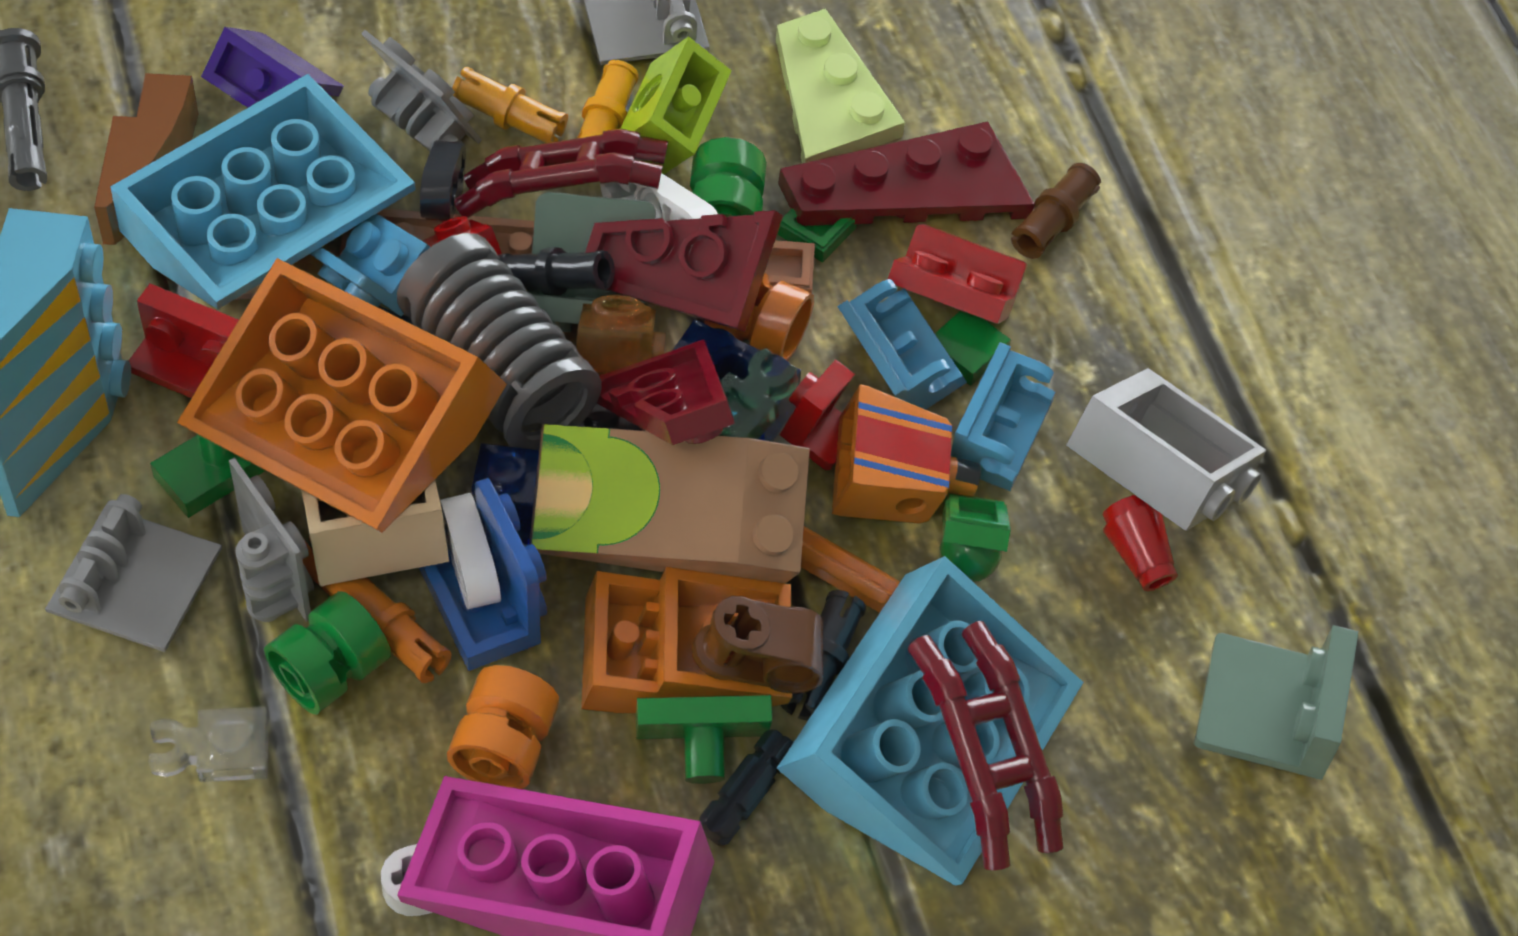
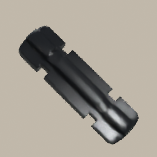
M770 729L763 733L753 746L755 752L747 754L718 792L719 799L711 801L700 815L699 821L706 838L720 846L729 844L741 828L739 826L740 821L748 819L775 783V775L781 773L777 766L793 744L789 737L783 736L782 733L775 729Z

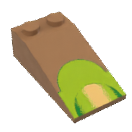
M544 424L541 429L529 545L533 544L539 554L664 572L666 567L787 583L798 575L801 570L810 448L752 438L717 436L700 444H688L684 441L671 445L648 431Z

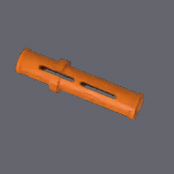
M305 541L309 556L302 559L311 579L330 597L338 591L346 592L354 597L370 613L381 628L388 641L391 653L410 669L421 683H428L434 680V675L427 669L429 666L438 675L443 673L451 660V651L446 646H442L416 622L415 612L406 603H395L367 577L320 586L313 549Z

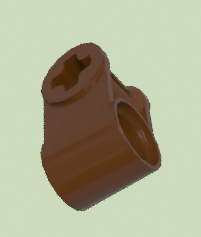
M731 596L721 601L713 611L711 624L703 627L694 638L692 645L693 658L702 671L708 676L719 680H733L770 687L772 690L782 693H805L816 689L823 681V620L818 613L804 607H785L751 600L743 596ZM738 613L731 625L728 624L733 615ZM734 651L735 653L732 655L730 660L727 663H724L730 655V653Z

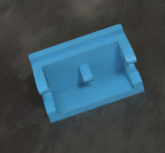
M891 279L882 281L852 301L846 300L837 306L896 398L926 410L967 383L907 291L902 289L896 292L898 288Z
M1000 342L955 432L951 456L979 463L981 466L980 480L1011 491L1055 395V391L1041 383H1034L1025 376H1031L1038 381L1049 383L1054 372L1044 363L1011 351V346Z

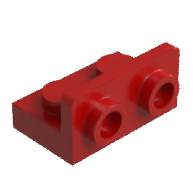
M920 224L915 228L906 256L894 260L888 279H891L898 287L999 324L1009 318L1026 272L1027 264L1009 255L931 226Z
M149 283L137 299L145 338L128 360L131 365V373L192 398L239 319Z

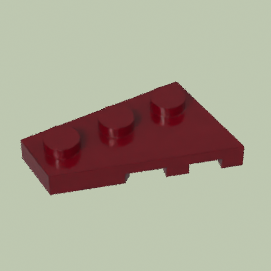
M776 210L757 211L754 212V215L728 217L724 214L701 215L699 219L667 221L663 218L598 222L594 223L585 253L607 251L611 254L615 266V276L610 288L604 289V291L746 332L783 215Z
M704 339L599 376L602 386L597 404L671 445L684 441L688 444L704 443L720 435L724 427L735 424Z

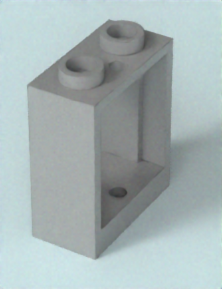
M1149 368L1093 395L1066 445L1185 531L1207 518L1212 521L1217 520L1229 504L1234 501L1239 505L1242 504L1251 495L1261 479V474L1255 469L1266 452V449Z

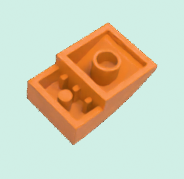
M672 567L665 568L660 580L597 571L585 600L581 709L613 713H636L637 698L771 695L772 706L789 704L792 693H782L772 690L770 687L733 680H719L708 676L695 662L692 645L694 638L701 629L711 624L713 611L722 600L731 596H743L755 601L791 607V584ZM738 613L733 615L728 624L731 625ZM734 651L730 653V655L724 663H727L730 660L732 655L735 653Z

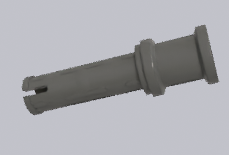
M8 28L0 30V102L2 103L4 114L5 143L8 155V181L17 190L33 191L42 187L41 182L44 184L47 182L41 118L38 106L39 100L45 92V79L37 69V59L41 55V42L37 35L29 30Z

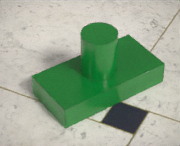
M200 435L194 436L150 463L153 477L188 518L234 491L229 460L235 458L249 479L265 472V470Z
M771 695L637 698L635 714L636 740L684 738L685 781L694 784L721 782L725 780L724 737H761L765 731L770 730L772 724Z

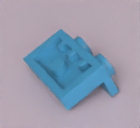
M376 213L352 230L347 239L346 247L338 258L322 247L310 253V255L324 264L317 274L333 286L376 307L383 304L399 316H402L404 313L397 304V290L400 280L409 266L430 246Z

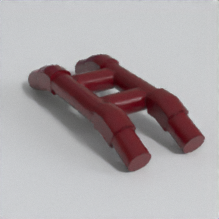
M614 129L603 131L601 135L526 147H521L520 145L504 147L486 157L485 162L464 174V181L469 190L454 199L455 207L461 216L469 218L487 206L491 207L503 199L515 198L519 194L600 182L601 184L615 182L625 185L632 183L658 189L663 165L654 163L664 164L668 141L640 136V132Z
M976 621L967 626L961 635L976 657V664L986 679L989 691L994 693L965 700L967 693L959 673L951 661L944 658L930 635H923L915 639L909 645L908 651L924 674L922 679L931 691L935 705L940 707L973 801L970 803L975 817L976 834L980 836L984 869L996 871L1011 866L1007 835L1010 833L1008 811L1002 793H998L997 790L1023 782L1026 783V786L1023 787L1029 802L1030 818L1034 819L1037 851L1041 853L1058 852L1064 848L1060 819L1063 817V807L1056 778L1050 774L1018 684L1020 677L1015 663L1005 647L997 643L984 621ZM1003 718L1016 756L988 764L975 726Z

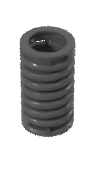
M462 233L448 237L427 249L409 266L399 283L397 304L402 312L411 319L414 326L479 357L507 384L489 414V420L497 431L504 433V439L513 450L518 452L537 451L540 447L541 429L544 424L578 427L588 417L601 394L602 381L593 367L578 353L573 343L566 340L562 330L557 325L552 324L548 313L539 308L533 295L526 292L523 283L513 276L509 266L499 260L500 258L484 237L472 233Z

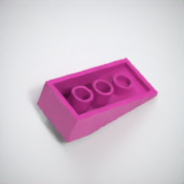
M444 776L397 896L400 902L502 936H691L715 861L701 822L698 820Z

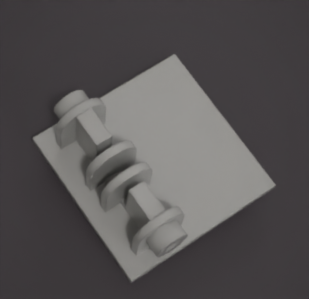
M584 0L600 65L608 64L611 60L627 62L657 58L688 36L705 50L709 51V43L696 0Z
M364 30L361 33L392 70L385 79L382 77L377 78L369 87L368 94L372 97V105L377 110L383 112L399 128L406 129L410 137L416 139L429 151H431L435 140L462 143L461 139L468 135L476 143L479 144L482 139L468 123L474 116L473 113L453 96L455 91L447 82L431 69L424 73L413 63L416 60L391 37L382 44L368 31Z
M233 458L229 460L242 530L245 533V536L236 546V557L247 610L253 618L262 622H271L297 608L307 622L308 615L311 612L308 593L314 590V584L302 559L309 556L306 543L291 521L282 525L273 513L276 509L275 502L264 481L258 475L249 479L237 460Z
M120 494L117 500L107 502L45 610L48 613L166 652L222 550V545L142 519L139 513L142 509L141 503L130 495Z

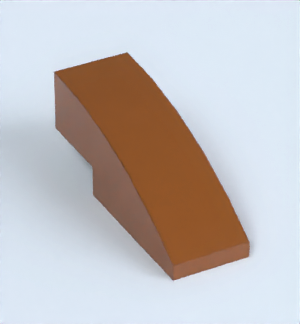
M145 73L137 117L113 116L94 206L103 244L116 245L124 237L119 231L110 186L192 140L199 115L192 76Z

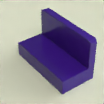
M224 27L201 75L206 81L247 108L306 74H309L330 96L339 97L344 87L341 83L266 34L231 27Z

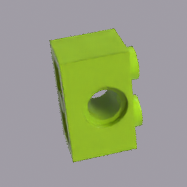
M688 36L651 62L620 129L640 132V136L668 141L664 164L654 163L663 165L662 174L667 173L695 155L732 70Z

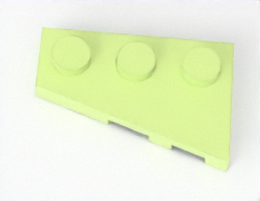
M826 8L777 25L776 44L785 87L790 94L793 108L792 119L795 133L799 136L802 163L877 147L903 137L905 121Z

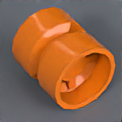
M764 273L746 332L706 320L704 323L705 331L736 345L747 339L750 342L752 352L784 365L796 351L808 326L814 306V294L782 280L776 285L771 286L769 276Z
M502 665L483 668L476 678L466 704L468 715H465L459 721L447 751L448 762L455 771L468 780L523 790L530 784L541 754V744L539 741H542L548 735L559 706L558 694L550 684L526 670Z

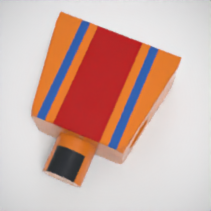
M860 384L839 417L832 514L844 517L924 523L930 520L947 494L973 497L979 485L981 466L979 463L951 456L952 425L947 418L872 387Z

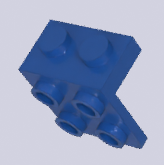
M489 478L475 482L476 507L494 561L501 601L467 609L449 550V562L419 567L468 671L541 644L540 617L547 615L546 603L539 587V583L545 582L547 579L540 554L533 544L524 547L517 533L520 530L519 517L510 496L507 493L498 496Z

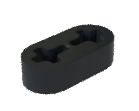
M434 141L421 181L420 214L422 218L449 220L454 217L456 211L454 199L462 194L466 170L465 143Z

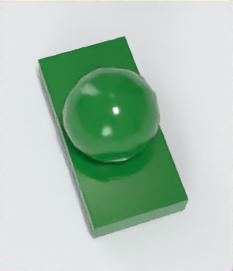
M949 493L945 497L942 513L943 539L939 547L940 558L944 556L948 558L973 582H979L988 578L998 568L1002 558V551L1007 552L1011 529L1007 504L1004 501Z

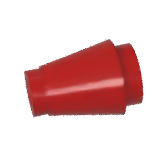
M1136 495L1123 498L1105 509L1102 514L1106 522L1103 533L1135 578L1140 582L1143 590H1156L1173 582L1178 577V573L1174 567L1175 563L1163 515Z

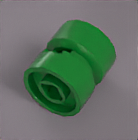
M730 137L708 140L700 144L695 155H693L690 188L693 194L709 203L718 214H724L727 217L754 215V212L762 211L763 209L762 196L765 187L767 161L760 149L745 140Z
M338 591L310 612L308 615V627L294 624L264 648L265 658L281 685L301 707L315 715L346 693L348 690V678L361 681L391 657L390 646L377 622L354 597L342 591Z

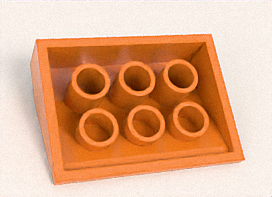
M276 258L177 423L383 533L475 440L507 384L479 357Z

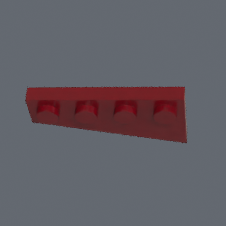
M988 121L780 168L778 185L790 209H794L797 214V223L802 226L834 225L841 218L855 219V224H872L875 216H896L903 218V223L926 222L928 215L958 214L960 221H980L984 219L985 213L1009 212L1011 220L1026 219L1035 206Z

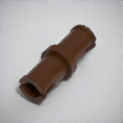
M1074 163L1054 188L1045 189L1035 199L1034 210L1011 234L1014 235L1011 238V242L1021 255L1030 259L1039 258L1060 232H1067L1075 225L1079 218V210L1100 190L1098 185L1101 183V178L1094 168L1085 163Z

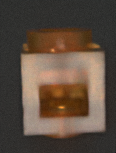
M622 295L601 296L594 299L591 304L583 303L578 325L577 351L601 376L665 353L666 332L655 331L656 309L645 306L640 300Z

